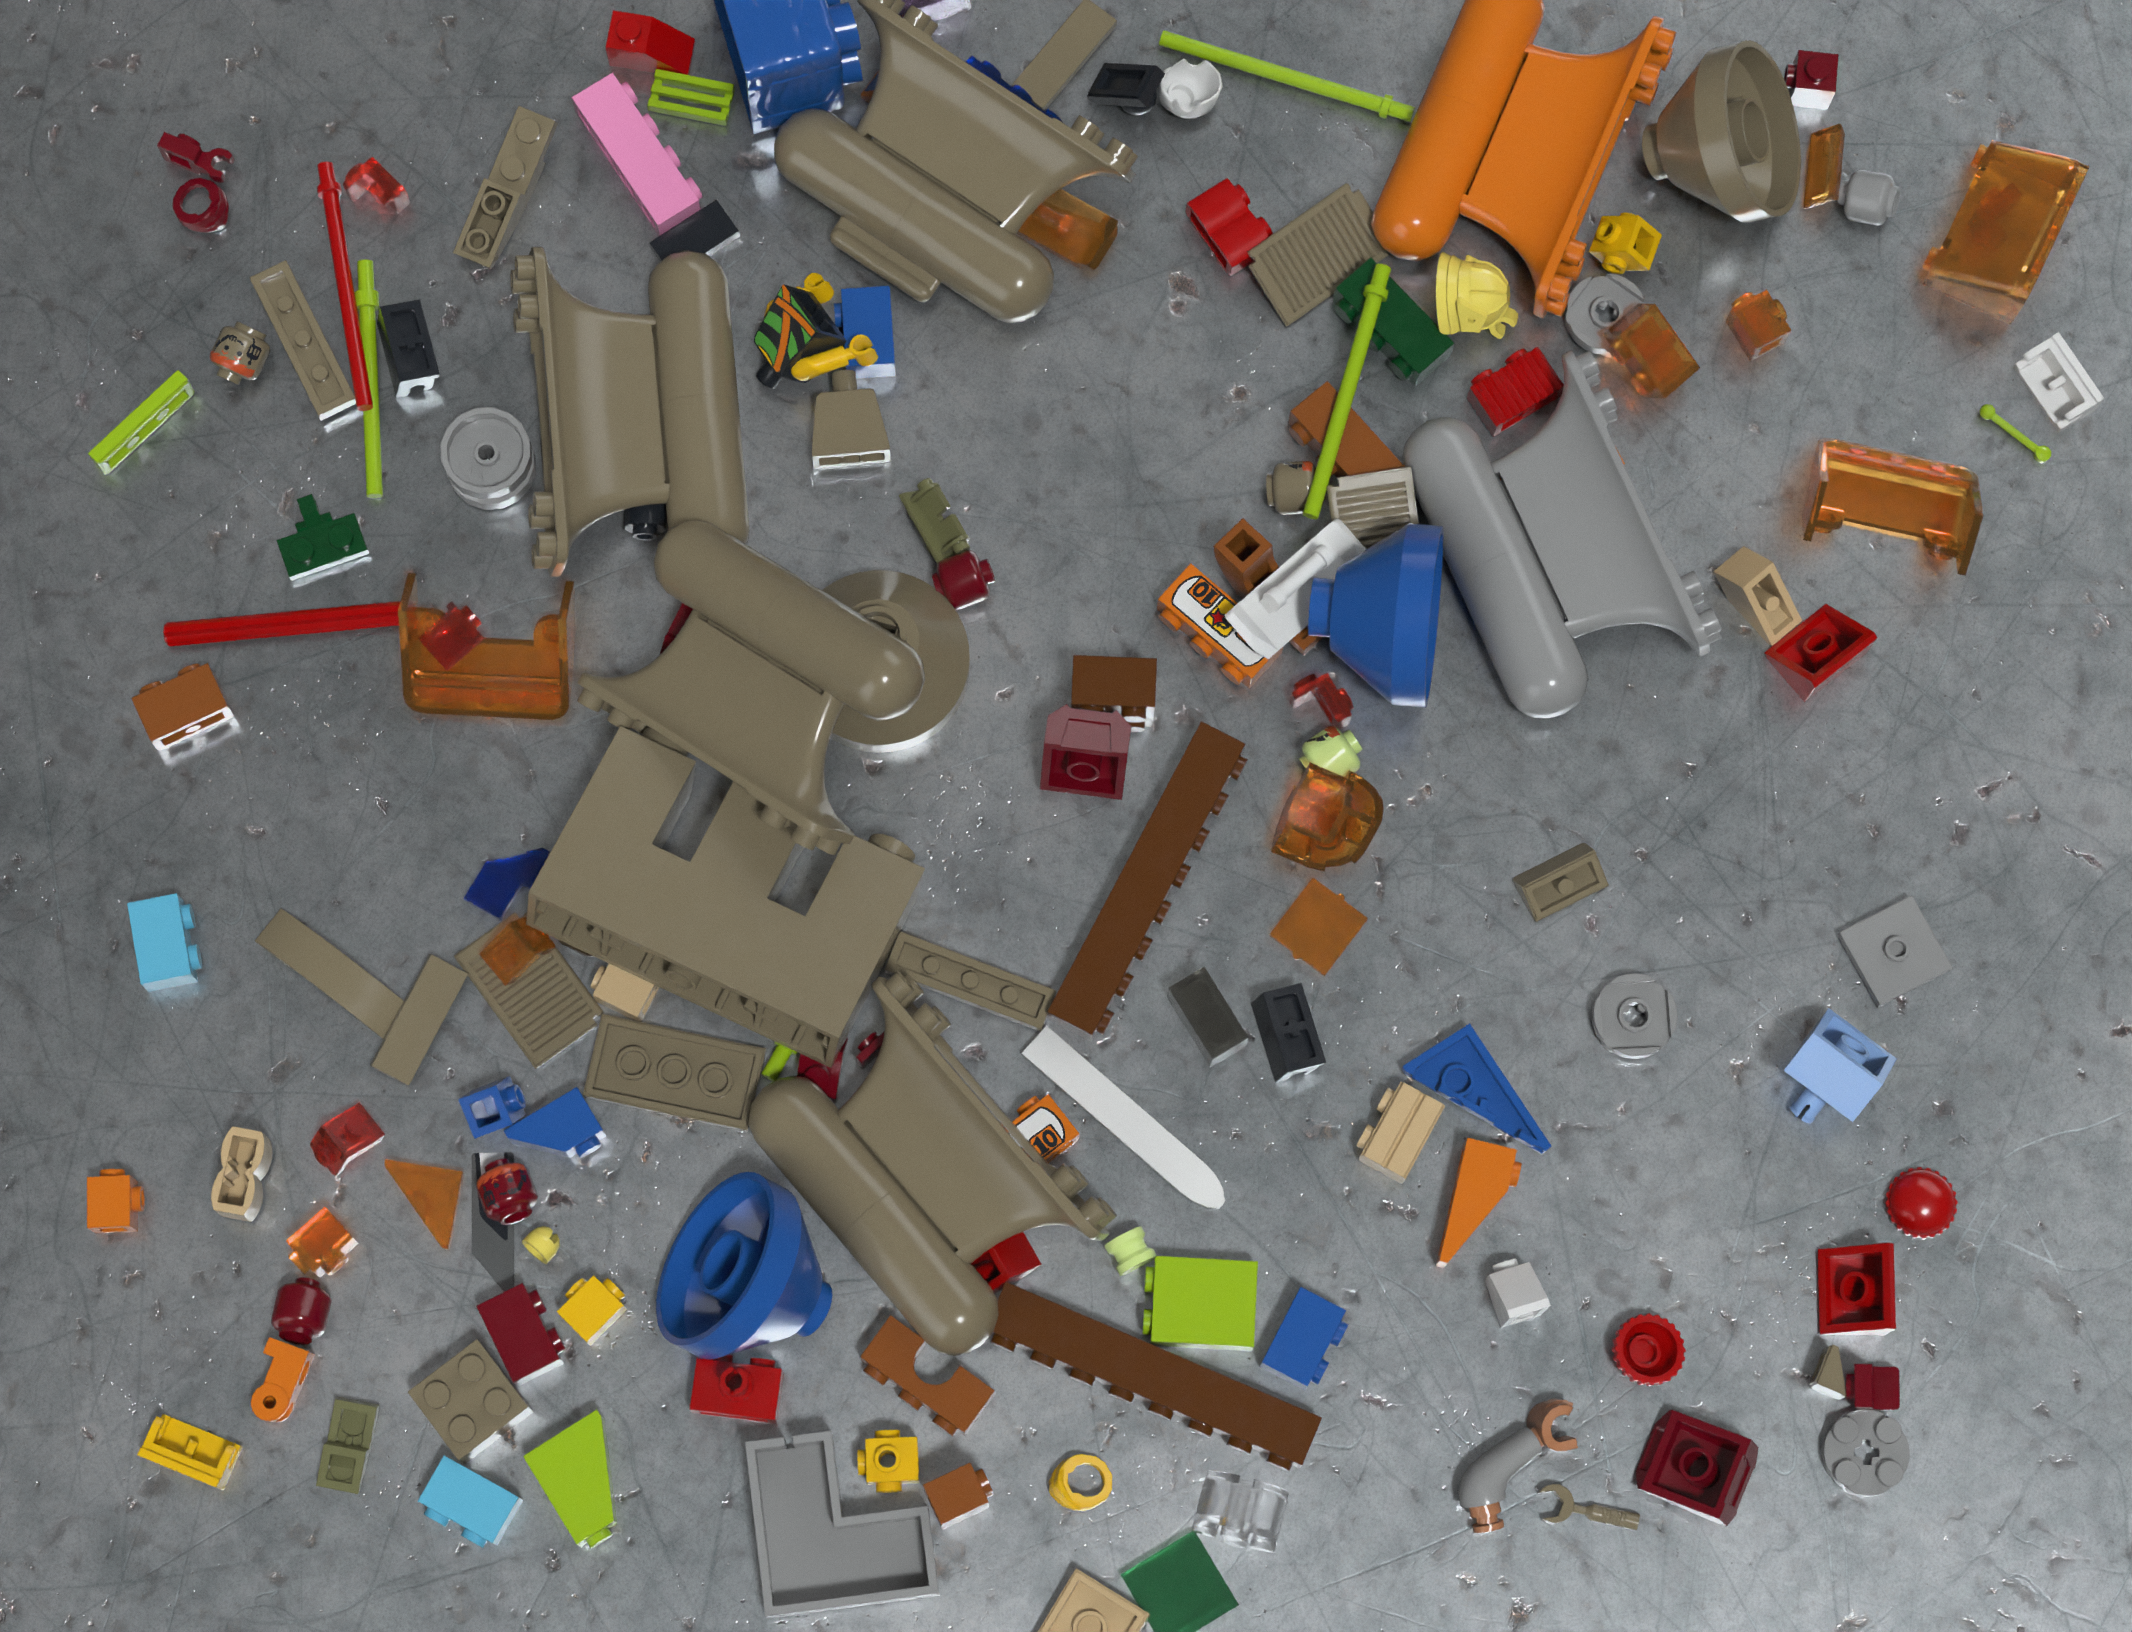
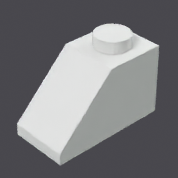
M1511 1259L1492 1266L1494 1273L1489 1274L1485 1278L1500 1328L1541 1316L1551 1306L1530 1262L1518 1265L1517 1259Z

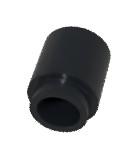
M666 504L645 505L626 509L625 530L633 533L632 537L638 540L656 539L657 534L663 533L666 530Z

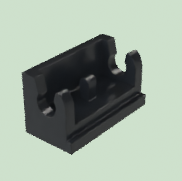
M420 299L380 306L377 326L396 398L407 396L411 392L410 388L422 385L424 391L431 389L435 378H438L440 373Z
M1302 983L1263 992L1251 1003L1275 1083L1287 1080L1292 1075L1303 1072L1304 1075L1326 1063Z

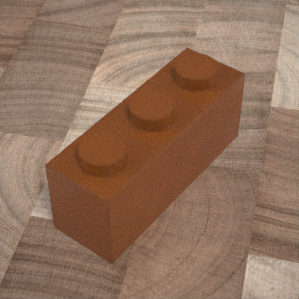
M1328 381L1290 411L1288 420L1290 425L1288 430L1291 436L1302 447L1305 445L1310 447L1317 455L1315 457L1317 463L1338 392ZM1351 407L1331 476L1334 474L1337 478L1405 467Z

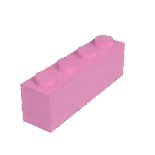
M611 73L572 97L575 113L658 236H661L701 210L699 200L703 196L700 189L691 177L684 179L678 170V167L681 166L679 158L670 145L663 148L656 137L660 132L655 122L648 113L643 116L640 114L635 106L638 103V99L626 81L620 84L615 75Z

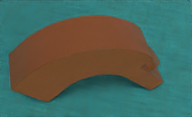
M1244 518L1213 546L1215 558L1220 569L1241 599L1245 598L1279 568L1273 556V545ZM1307 625L1289 643L1304 656L1323 637L1309 636Z

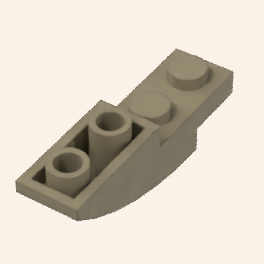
M518 106L489 178L483 179L453 251L454 254L487 268H493L519 223L546 163L543 159L558 125L555 120Z

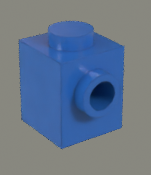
M510 1076L473 1089L458 1099L474 1139L510 1126L526 1115L523 1109L526 1107L524 1094L517 1084H513Z

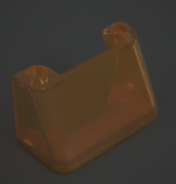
M1991 140L1988 146L1980 144L1972 159L1970 166L1976 168L1974 178L1941 247L1938 249L1932 246L1922 265V269L1928 271L1922 285L2011 325L2027 301L2087 174L2089 165L2074 158Z

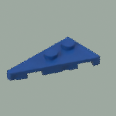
M1470 1023L1402 1066L1401 1070L1408 1077L1539 1154H1543L1552 1147Z

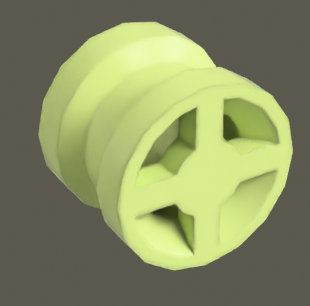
M1141 1226L1121 1234L1104 1245L1107 1253L1115 1257L1118 1263L1116 1270L1120 1276L1141 1268L1157 1256L1153 1248L1147 1247L1144 1241L1145 1232Z

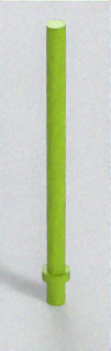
M1163 30L1160 37L1159 46L1378 112L1379 117L1387 119V116L1411 122L1414 106L1395 101L1393 96L1389 94L1381 97Z
M1384 264L1375 265L1371 282L1364 288L1365 303L1302 514L1309 519L1317 520L1319 518L1380 306L1388 297L1389 292L1386 290L1391 268Z

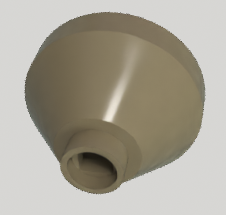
M1745 40L1712 48L1705 54L1662 110L1658 122L1645 127L1642 135V151L1646 166L1656 180L1669 178L1676 187L1741 222L1750 223L1782 216L1790 210L1796 199L1801 173L1798 125L1785 80L1771 55L1757 42Z
M871 570L845 576L825 587L822 591L912 646L923 660L925 682L921 695L907 713L893 719L877 721L863 716L844 704L833 729L831 739L855 750L885 753L916 746L934 736L951 720L958 710L967 689L970 673L967 634L952 604L928 583L914 576L896 571Z

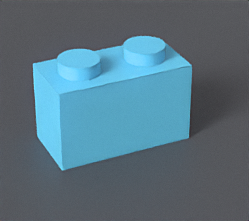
M177 893L127 903L140 984L148 992L198 982L196 970L202 969L203 965L198 944L192 945L189 929L196 928L191 904H185V901Z
M444 1455L418 1502L427 1506L423 1515L445 1527L450 1520L465 1528L461 1536L484 1548L487 1541L498 1546L523 1500Z

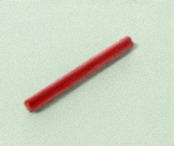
M407 601L167 622L164 624L163 633L165 643L171 647L408 625L411 622V609Z

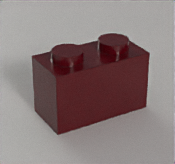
M521 1283L476 1306L512 1382L517 1387L564 1364L559 1353L565 1351L566 1348L555 1327L547 1330L541 1315L548 1311L537 1289L529 1292L524 1283Z

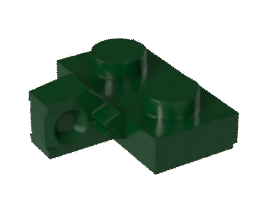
M313 494L297 499L304 521L295 523L298 533L276 540L291 581L369 554L355 513L333 520L330 512L320 514Z

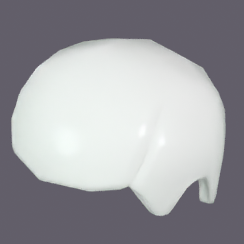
M1182 59L1163 71L1165 75L1157 89L1161 105L1166 110L1185 119H1195L1212 110L1220 95L1223 84L1221 74L1209 61L1204 60L1198 65L1188 63L1186 59Z

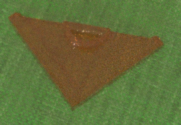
M385 1159L384 1166L443 1250L450 1251L464 1173L462 1171Z

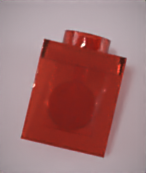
M373 157L365 163L361 162L352 167L346 175V180L343 182L346 194L353 202L368 190L371 196L383 208L389 204L398 214L410 204L405 188Z

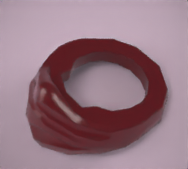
M203 178L190 179L179 187L173 198V210L184 227L203 233L219 231L226 227L229 205L226 194L215 182ZM205 188L209 191V198L212 201L207 210L200 215L184 212L182 204L186 195L193 189Z

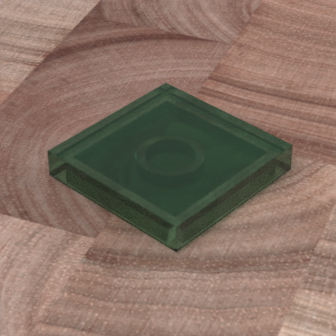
M1195 1530L1120 1575L1137 1605L1151 1614L1147 1622L1153 1632H1196L1239 1606Z

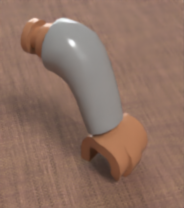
M1557 1398L1536 1404L1529 1412L1527 1427H1523L1502 1440L1469 1465L1461 1477L1458 1495L1460 1506L1469 1508L1470 1517L1476 1518L1477 1523L1472 1525L1474 1533L1491 1532L1504 1527L1503 1519H1498L1497 1514L1501 1512L1500 1501L1507 1498L1505 1490L1508 1481L1525 1465L1541 1454L1543 1446L1555 1451H1567L1578 1448L1576 1438L1567 1435L1553 1438L1551 1433V1425L1556 1417L1570 1415L1574 1408L1572 1407V1402Z

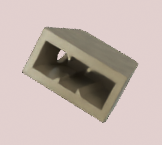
M853 370L833 372L831 374L833 392H824L816 395L812 440L814 469L891 462L890 445L874 389H857L856 372Z

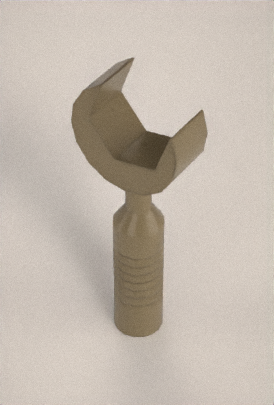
M1551 1484L1538 1492H1553L1562 1503L1556 1517L1541 1519L1547 1523L1557 1524L1563 1522L1573 1512L1585 1515L1590 1521L1615 1525L1631 1530H1637L1639 1513L1597 1504L1589 1506L1574 1504L1571 1492L1562 1485Z

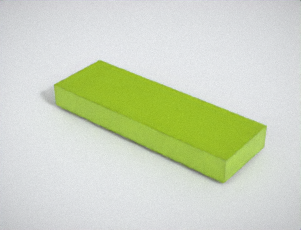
M179 370L172 374L88 453L94 464L105 475L114 470L194 395L195 391L189 380Z

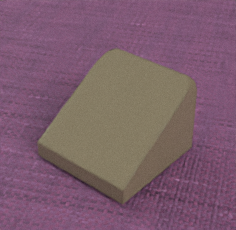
M1832 1344L1822 1350L1809 1385L1813 1390L1840 1400L1846 1397V1388L1839 1347Z

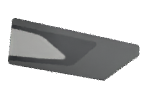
M512 1152L473 1153L472 1254L503 1291H507L514 1287V1224L502 1225L500 1221L491 1220L486 1216L476 1190V1183L481 1175L485 1173L484 1168L486 1165L498 1159H508L509 1163H514V1154Z

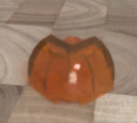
M1310 762L1298 785H1294L1285 803L1275 830L1271 852L1305 867L1325 872L1326 867L1343 866L1351 861L1355 864L1367 850L1382 823L1384 812L1382 797L1367 780L1350 770L1346 777H1343Z

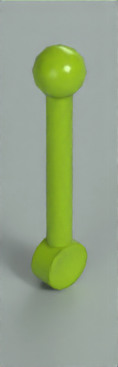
M1985 404L1981 406L1980 416L1985 420L1991 419L2034 453L2033 456L2037 462L2045 463L2050 459L2051 450L2049 447L2035 444L1996 414L1993 405Z

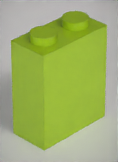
M1155 1256L1154 1267L1146 1266L1144 1292L1153 1293L1152 1309H1144L1142 1335H1150V1344L1154 1346L1252 1351L1255 1337L1258 1261Z

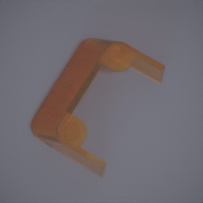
M1821 438L1818 440L1802 514L1803 540L1811 542L1814 531L1827 534L1831 533L1832 530L1840 529L1843 521L1922 538L1923 545L1929 549V554L1935 558L1942 560L1956 558L1957 574L1966 576L1984 516L1979 477L1974 471L1955 464L1836 438Z
M408 573L398 609L403 697L408 707L424 714L540 720L559 719L567 713L571 699L576 638L574 581H566L559 614H549L540 618L535 625L534 640L453 636L452 622L447 614L435 608L418 607L416 573Z

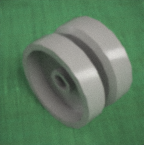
M494 407L474 408L459 415L446 428L440 443L441 462L454 492L467 504L483 510L503 509L518 502L530 490L536 475V456L523 424L512 414Z

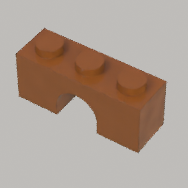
M890 1315L860 1356L861 1361L867 1365L863 1372L882 1386L888 1380L898 1387L901 1392L897 1397L914 1410L918 1411L921 1406H924L936 1415L932 1422L953 1437L956 1431L965 1436L994 1397L995 1390L962 1366H959L953 1376L942 1384L932 1385L922 1381L917 1376L914 1365L926 1342L922 1337Z

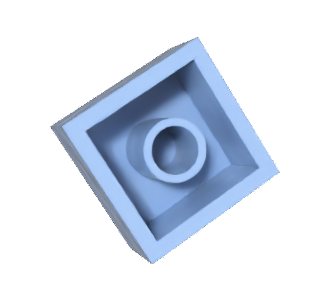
M1828 1008L1799 1045L1784 1069L1786 1073L1806 1087L1798 1099L1791 1104L1790 1109L1798 1117L1806 1105H1810L1801 1120L1811 1124L1825 1104L1828 1103L1853 1122L1883 1085L1897 1058Z

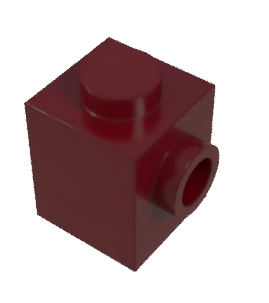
M1798 50L1793 64L1787 63L1784 73V80L1787 88H1789L1793 106L1828 109L1836 92L1839 54Z

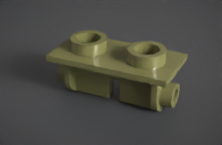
M927 478L917 484L919 490L899 495L909 518L914 522L926 543L927 550L934 557L937 564L944 558L971 548L968 544L970 537L966 534L956 514H951L946 519L943 518L942 514L951 506L938 482L933 483L931 478Z

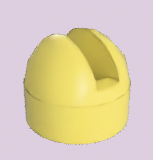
M541 1226L532 1230L522 1240V1244L536 1259L547 1264L560 1248V1238L557 1234L552 1235L553 1230L550 1227Z

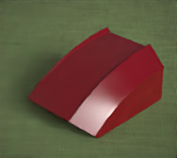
M1066 704L1049 714L1044 739L1040 790L1122 800L1131 725L1117 710L1113 713L1070 708Z
M1669 1410L1654 1424L1635 1471L1637 1488L1670 1504L1727 1527L1737 1515V1509L1751 1474L1756 1467L1759 1447L1752 1439L1680 1412Z

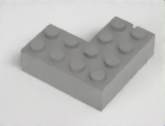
M831 1431L794 1435L792 1438L795 1448L787 1449L784 1437L745 1442L766 1618H778L940 1596L928 1506L843 1517L834 1439Z

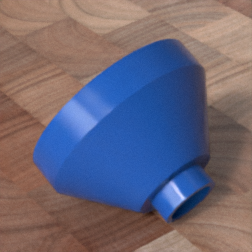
M1408 523L1337 567L1335 579L1313 578L1309 604L1308 635L1330 637V650L1392 705L1426 708L1428 705L1440 607L1444 540L1443 526Z
M742 1172L718 1184L696 1206L682 1226L669 1251L659 1281L656 1316L659 1329L667 1341L700 1358L716 1359L786 1339L793 1334L806 1337L820 1327L832 1303V1288L829 1283L822 1280L820 1264L799 1204L792 1192L760 1174Z

